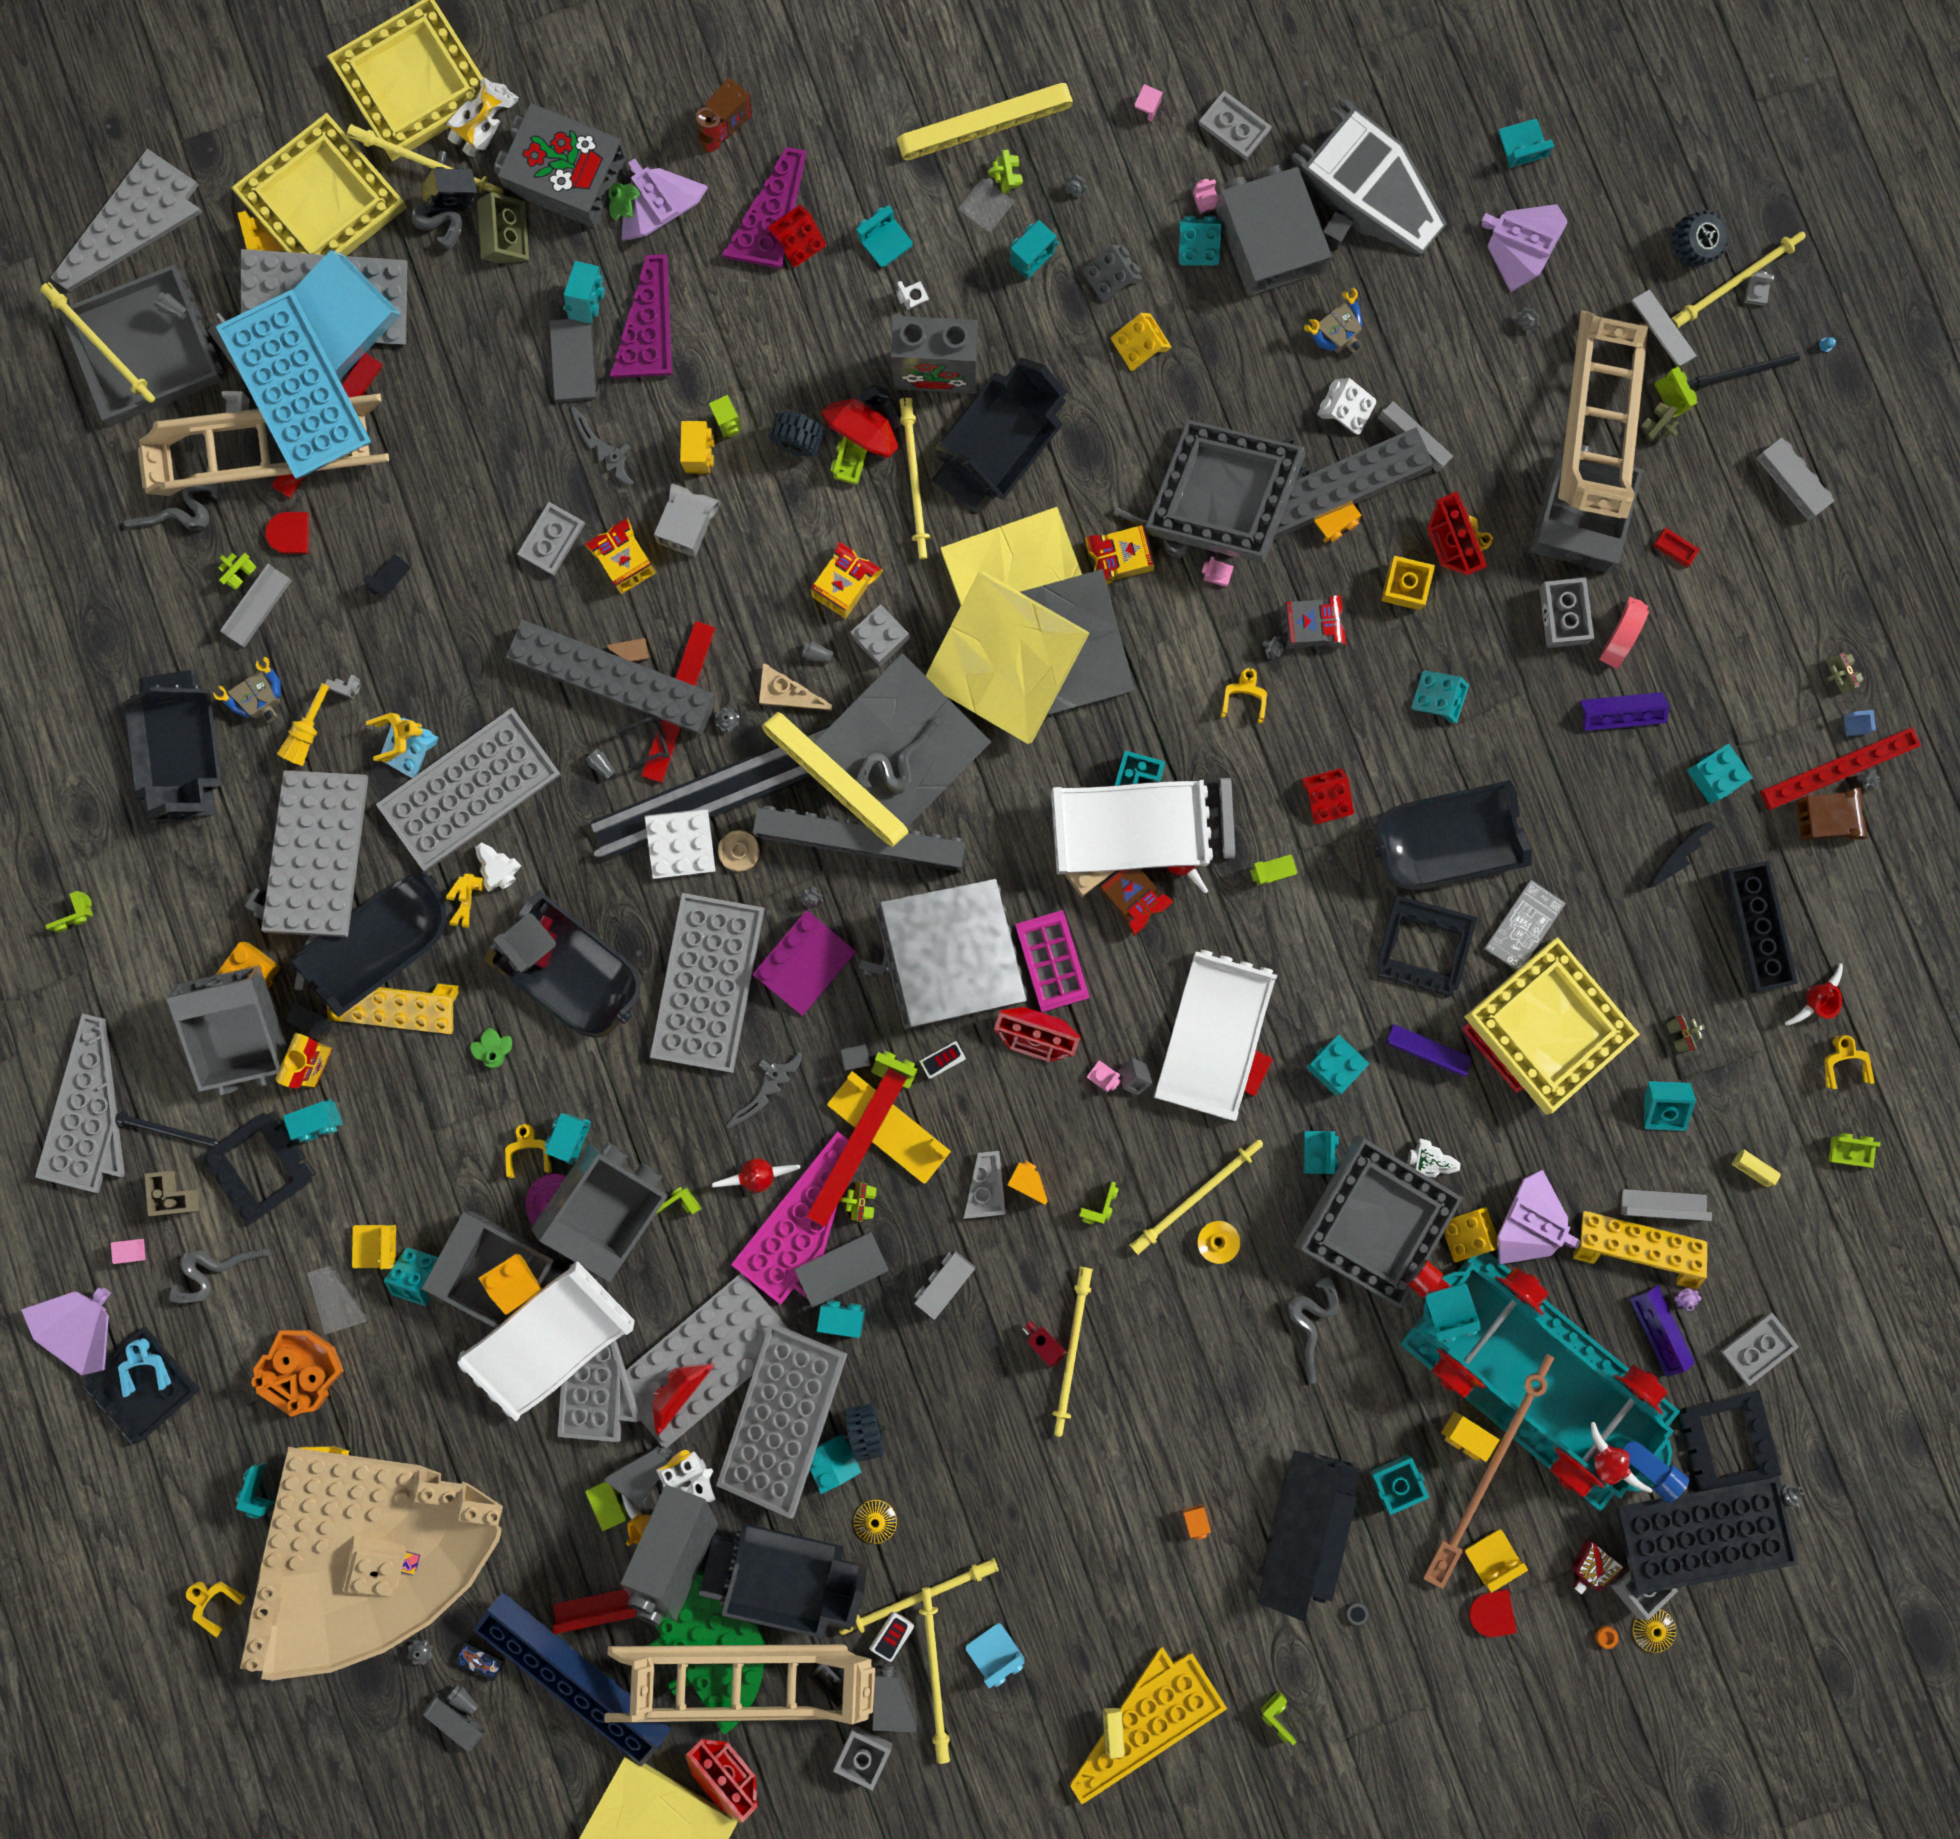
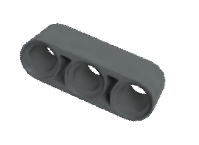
M437 1693L423 1710V1715L467 1751H471L485 1734L484 1729L466 1713L449 1705V1701L445 1699V1696Z

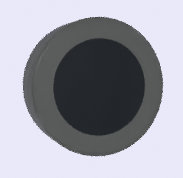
M1360 1602L1351 1603L1346 1610L1348 1620L1354 1625H1362L1368 1619V1610Z

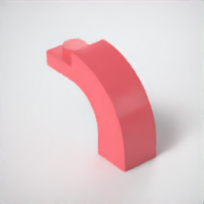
M1629 597L1626 601L1622 616L1613 634L1602 649L1600 661L1616 669L1620 667L1635 643L1649 613L1647 610L1648 606L1642 601Z

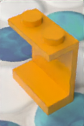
M1352 504L1316 519L1314 522L1324 534L1323 541L1325 544L1330 540L1333 543L1342 536L1341 533L1344 530L1348 529L1351 531L1359 524L1358 521L1361 514Z

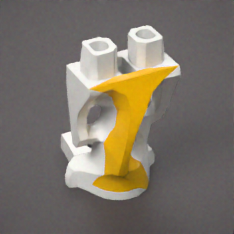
M484 77L481 80L480 86L482 88L477 98L473 102L467 101L447 123V126L451 128L447 139L456 145H459L462 139L467 141L462 150L468 156L473 157L479 150H486L500 123L498 119L494 120L492 118L496 111L504 107H513L519 99L504 84L492 83ZM469 110L470 118L466 119L465 115L466 112ZM489 122L490 128L485 132L484 125Z
M688 1450L680 1451L666 1465L656 1470L663 1486L667 1484L704 1498L707 1502L715 1500L710 1485V1477L713 1474L712 1468L707 1469L703 1459L700 1460L695 1452L690 1453ZM697 1484L703 1488L701 1494L696 1492L695 1486Z

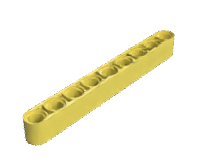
M1060 83L904 133L897 138V143L903 159L912 160L1064 111L1073 105V101L1067 84Z
M776 712L762 724V729L768 737L888 846L894 847L908 834L907 828L899 819L783 714Z

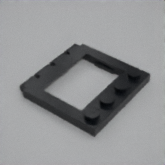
M1395 895L1376 968H1379L1378 977L1393 980L1395 973H1397L1396 982L1413 986L1415 979H1418L1417 988L1432 992L1434 991L1435 984H1437V993L1451 997L1453 990H1458L1478 917ZM1401 919L1460 935L1450 975L1390 959L1393 948L1395 949Z
M274 1111L268 1115L267 1113H262L201 1156V1159L247 1226H250L313 1182L311 1177L316 1174L308 1161L301 1165L300 1162L306 1157L298 1145L288 1146L294 1140L290 1139L287 1129L282 1127L277 1130V1127L282 1122ZM259 1130L294 1180L269 1196L261 1204L257 1203L225 1156L227 1152L246 1142Z
M1759 1390L1684 1407V1412L1678 1414L1681 1429L1689 1428V1431L1682 1433L1686 1450L1694 1449L1695 1451L1688 1453L1692 1471L1700 1470V1473L1693 1475L1697 1490L1714 1489L1782 1475ZM1742 1406L1758 1468L1740 1470L1717 1478L1701 1416L1712 1415Z

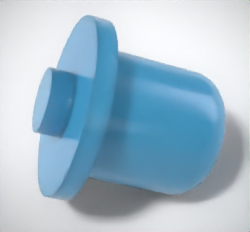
M1832 337L1823 338L1820 340L1819 347L1823 352H1829L1836 345V340Z

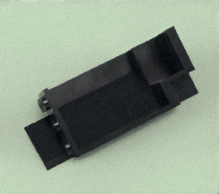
M1021 357L1007 376L994 372L934 448L940 454L938 457L944 464L931 481L976 515L990 498L994 499L996 497L1001 500L1006 498L1063 425L1056 414L1066 402L1063 397L1067 391L1046 365Z
M186 670L140 678L141 691H139V694L132 695L130 699L122 702L134 800L145 801L147 820H157V824L166 823L168 820L181 821L194 819L195 816L215 815L212 791L222 787L210 689H201L197 670Z
M1298 1450L1293 1451L1289 1471L1284 1473L1261 1568L1263 1579L1257 1603L1305 1622L1311 1596L1314 1601L1326 1603V1600L1333 1601L1357 1500L1354 1491L1360 1468L1354 1463L1313 1452L1310 1454Z
M743 1523L741 1531L736 1532L735 1539L713 1534L699 1596L720 1600L719 1606H723L722 1616L823 1639L827 1625L851 1630V1627H854L864 1595L867 1565L842 1560L844 1546Z

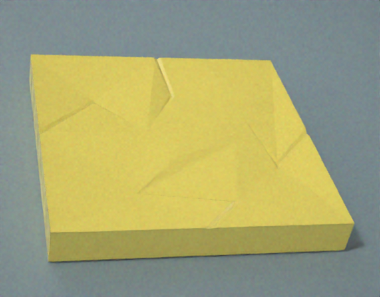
M421 0L327 56L375 135L409 151L448 129V121L467 101L473 102L482 88L480 86L483 79L482 75L435 0ZM469 110L466 112V118L470 116ZM385 150L388 156L390 157L391 161H394L401 157L400 155Z
M325 113L231 187L284 251L291 253L326 255L332 250L347 256L407 208L400 196L328 113Z
M1057 507L941 547V553L960 605H962L977 573L981 571L1018 592L1082 575Z
M981 571L977 573L926 677L945 696L1023 742L1030 744L1033 742L1090 633Z
M1558 937L1551 940L1464 1016L1546 1115L1558 1109L1640 1035Z
M626 1755L579 1839H729L738 1821L719 1809L716 1804L645 1763L641 1767Z

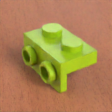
M1679 367L1672 369L1664 378L1654 383L1663 403L1670 408L1672 405L1677 408L1676 414L1672 418L1690 411L1698 403L1695 392L1690 389L1687 383L1685 373Z
M843 437V440L838 442L836 452H839L837 460L833 459L831 471L833 472L834 479L858 485L868 451Z
M885 1050L883 1054L878 1052L871 1072L883 1077L887 1069L891 1068L907 1077L903 1087L910 1088L917 1073V1069L914 1068L915 1063L903 1059L902 1062L895 1060L896 1055Z
M1839 1133V1137H1831L1829 1162L1874 1168L1876 1147H1880V1142H1873V1137L1860 1136V1140L1852 1139V1134Z

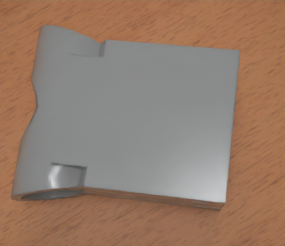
M672 483L669 501L654 533L657 544L696 558L709 521L718 511L721 501L706 495L693 494L687 488Z

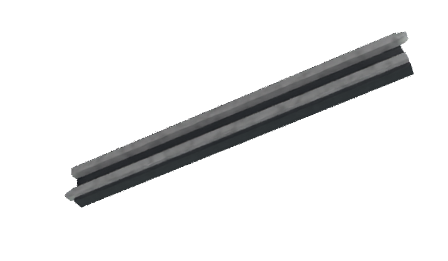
M833 723L808 732L805 735L812 742H815ZM778 745L590 821L601 846L594 852V855L596 857L604 856L605 860L609 861L648 845L645 816L708 809L710 820L808 780L812 776Z

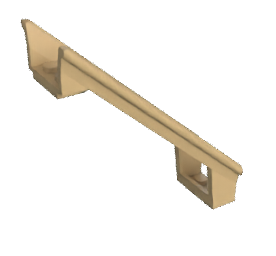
M1581 310L1558 499L1564 500L1570 507L1628 519L1635 495L1631 483L1648 335L1647 323L1641 322L1640 325L1598 317L1589 311ZM1594 338L1634 346L1631 370L1591 362ZM1590 371L1630 379L1626 414L1586 406ZM1585 415L1625 423L1621 459L1581 451ZM1587 460L1620 468L1619 481L1622 488L1583 480L1579 472V461Z
M381 394L349 397L365 430L364 415L373 411L381 402ZM259 409L156 421L153 423V429L139 440L138 454L142 488H145L146 494L170 496L186 487L293 473L287 462L270 463L266 432L267 423ZM256 427L258 429L262 461L260 466L218 471L213 432ZM203 434L206 442L208 472L194 474L186 479L174 480L170 445L188 435ZM367 445L316 471L389 462L388 453L370 455L369 446Z
M844 1644L608 1646V1655L620 1663L632 1666L630 1713H605L604 1722L829 1719L855 1724L868 1720L869 1714L874 1711L875 1668L871 1667V1659L849 1652ZM733 1663L731 1707L686 1708L685 1682L688 1664ZM744 1663H788L786 1707H742L740 1703L741 1670ZM799 1663H819L844 1668L842 1710H823L809 1706H797V1703H795L796 1671ZM653 1664H677L676 1708L652 1709Z

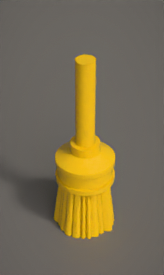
M321 683L306 717H302L301 721L292 722V727L288 731L290 734L277 752L279 756L303 766L310 743H313V739L317 735V731L313 728L315 724L313 720L330 686Z

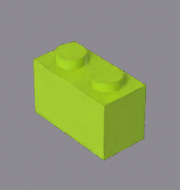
M728 395L709 403L723 437H733L742 430L738 415Z
M606 1481L585 1491L602 1531L618 1525L629 1518L624 1502L620 1497L621 1493Z

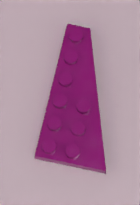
M785 148L772 174L764 183L763 189L757 195L743 218L738 231L734 233L729 246L722 253L723 258L773 268H783L785 252L779 241L770 234L767 227L796 207L807 155L805 150Z
M667 254L646 255L639 285L634 294L632 308L629 311L621 337L622 341L619 351H617L615 357L616 361L611 370V378L672 375Z

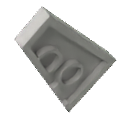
M999 1151L978 1153L964 1219L1006 1214Z

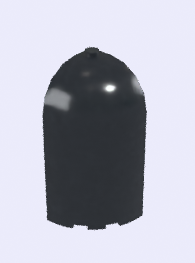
M1510 780L1404 803L1390 808L1382 814L1374 826L1377 844L1373 846L1375 857H1380L1386 877L1396 886L1408 890L1428 889L1532 866L1531 847L1524 829L1518 827L1516 817H1520L1517 791Z
M416 872L403 877L351 912L348 937L318 936L288 958L304 980H307L309 984L313 982L316 986L313 989L322 1001H325L334 1014L340 1017L429 951L441 938L446 925V905L436 887L437 881L431 874L427 875L423 872Z
M540 890L537 891L526 901L515 921H520L530 913L538 921L541 915L553 919L548 931L555 933L557 937L556 946L553 948L548 967L543 968L533 964L524 972L515 971L508 962L510 961L506 954L502 955L496 949V942L489 947L484 961L569 1028L583 1036L592 1038L608 1036L621 1022L625 1024L632 1016L630 1010L640 996L641 981L636 969L618 951Z

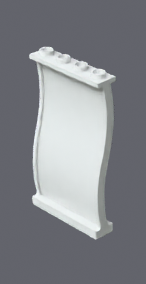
M1204 781L1159 782L1093 788H1053L1051 790L1057 874L1172 866H1207L1210 860H1212L1213 854L1212 848H1209L1208 840L1211 839L1210 827H1207L1206 819H1209V807L1205 806V798L1208 796L1207 786H1204Z
M1200 949V952H1195L1153 1098L1236 1121L1265 1012L1277 975L1272 974L1273 970L1261 967L1258 970L1252 968L1253 964L1243 961L1240 964L1234 963L1230 957L1221 955L1220 958L1212 956V952Z
M576 1261L569 1270L541 1289L488 1336L467 1351L463 1350L459 1355L457 1363L464 1373H468L473 1378L474 1383L478 1387H482L488 1393L489 1398L493 1402H497L502 1407L503 1412L508 1417L511 1416L517 1421L523 1413L550 1395L598 1352L622 1335H627L633 1331L634 1319Z

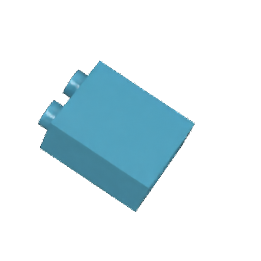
M332 250L293 289L339 380L402 315L342 253Z

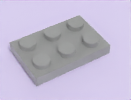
M1226 91L1222 92L1199 120L1201 127L1245 160L1250 157L1272 128L1271 125Z
M548 502L517 555L554 576L583 529L585 522Z
M1769 1312L1720 1352L1744 1383L1750 1386L1799 1348V1346L1774 1314Z

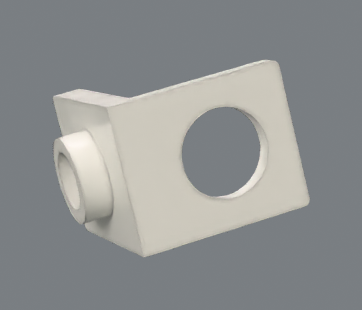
M902 281L898 282V292H896L899 302L901 304L904 303L907 310L929 300L920 281L906 288ZM914 289L919 290L922 294L918 300L910 298V292Z

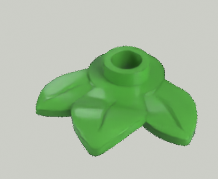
M614 183L608 192L611 217L615 221L619 219L620 215L632 218L631 201L636 200L640 196L638 189L631 184L623 186L620 183Z
M488 1028L482 1034L481 1042L471 1043L470 1049L477 1060L483 1061L489 1068H497L503 1064L504 1056L510 1052L512 1039L510 1036L500 1038L494 1029ZM496 1054V1058L494 1060H490V1057Z

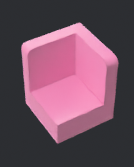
M1144 84L1136 100L1135 108L1148 113V120L1152 122L1160 105L1163 92Z
M144 1239L111 1243L113 1264L146 1260Z

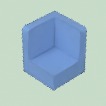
M1873 710L1851 712L1844 716L1846 737L1867 735L1876 731Z

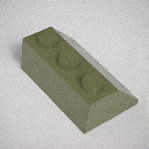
M493 192L477 200L481 259L494 263L528 261L529 248L525 201Z

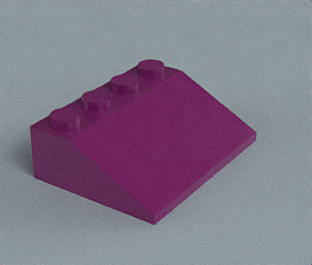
M806 910L753 975L803 1016L854 956L856 951Z

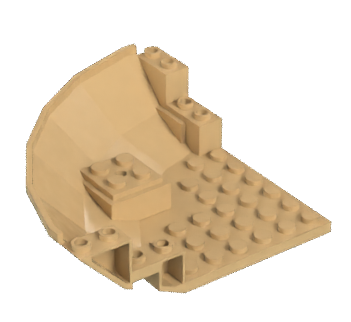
M288 1447L261 1562L240 1669H247L251 1672L262 1671L261 1679L265 1680L331 1673L382 1654L427 1627L471 1587L499 1542L502 1530L498 1524L503 1506L468 1483L462 1481V1484L441 1481V1473L420 1465ZM406 1551L420 1555L418 1566L413 1576L401 1573ZM375 1571L378 1575L371 1576L370 1573Z

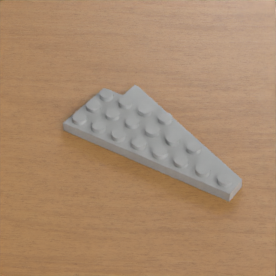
M147 149L57 268L51 279L71 292L198 216L202 211L188 201L199 186L198 183Z
M82 1014L35 1178L99 1193L104 1173L124 1177L125 1172L119 1126L117 1125L118 1116L106 1020Z
M585 1268V1270L597 1281L595 1273ZM616 1340L593 1356L561 1385L558 1437L619 1442L621 1440L622 1421L639 1422L641 1420Z

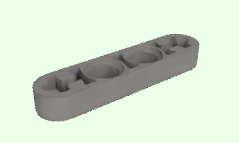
M1220 778L1223 858L1228 859L1235 858L1231 778Z

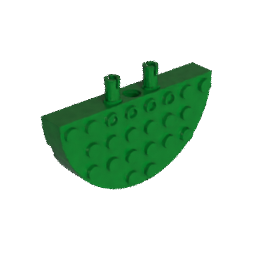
M698 1570L676 1622L663 1617L660 1625H655L660 1633V1637L646 1646L765 1645L761 1624L722 1616L723 1606H719L720 1600L699 1596L705 1571ZM733 1663L688 1664V1667H686L685 1688L691 1684L707 1708L731 1707ZM744 1663V1666H742L740 1694L742 1707H751L763 1679L765 1663ZM677 1678L668 1683L670 1690L673 1688L672 1693L676 1695L675 1686L677 1685ZM740 1721L715 1722L725 1735Z

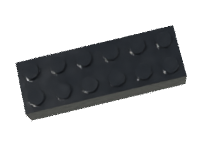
M1769 860L1720 871L1749 994L1798 984Z

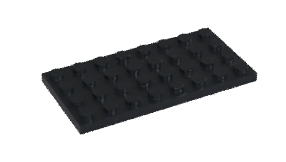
M1778 1477L1682 1494L1671 1503L1660 1498L1615 1507L1635 1595L1799 1565Z

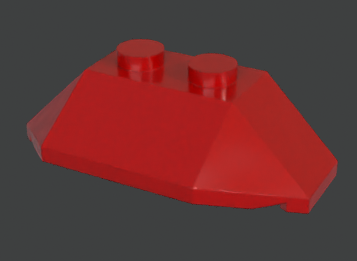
M855 398L830 403L820 413L830 428L864 450L889 458L898 449L889 420Z
M1458 491L1438 499L1427 530L1441 566L1467 576L1486 568L1487 564L1482 547Z
M1026 1007L1000 1010L994 1028L995 1032L999 1034L1010 1050L1047 1062L1073 1057L1080 1041V1036L1064 1020Z
M713 1363L681 1366L678 1370L674 1368L667 1376L669 1382L666 1386L660 1385L653 1395L656 1398L652 1402L655 1433L658 1436L714 1368L715 1365Z
M701 1739L685 1754L692 1776L719 1809L740 1823H743L758 1807L756 1801V1775L728 1742Z

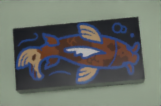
M465 1642L455 1663L494 1681L504 1659Z

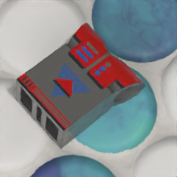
M1341 595L1325 600L1285 602L1280 608L1284 649L1322 645L1335 648L1346 647L1345 629L1340 620L1343 612Z

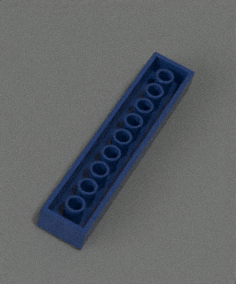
M503 1592L488 1608L474 1628V1631L641 1767L670 1732L671 1728L665 1722H604L605 1713H630L631 1694L621 1689L614 1680L605 1676L595 1665L589 1663L578 1651L573 1650L562 1638L557 1637L545 1624L536 1620L529 1611L524 1610L510 1596L505 1595Z

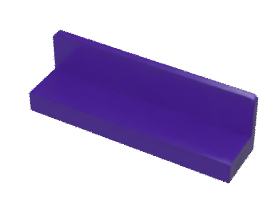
M1661 692L1580 701L1584 710L1583 728L1585 731L1667 723L1669 704Z
M1392 1025L1385 1042L1386 1045L1461 1077L1468 1075L1466 1071L1472 1057L1400 1026Z
M1654 1286L1647 1292L1632 1296L1630 1301L1666 1377L1688 1370L1695 1363L1659 1286Z

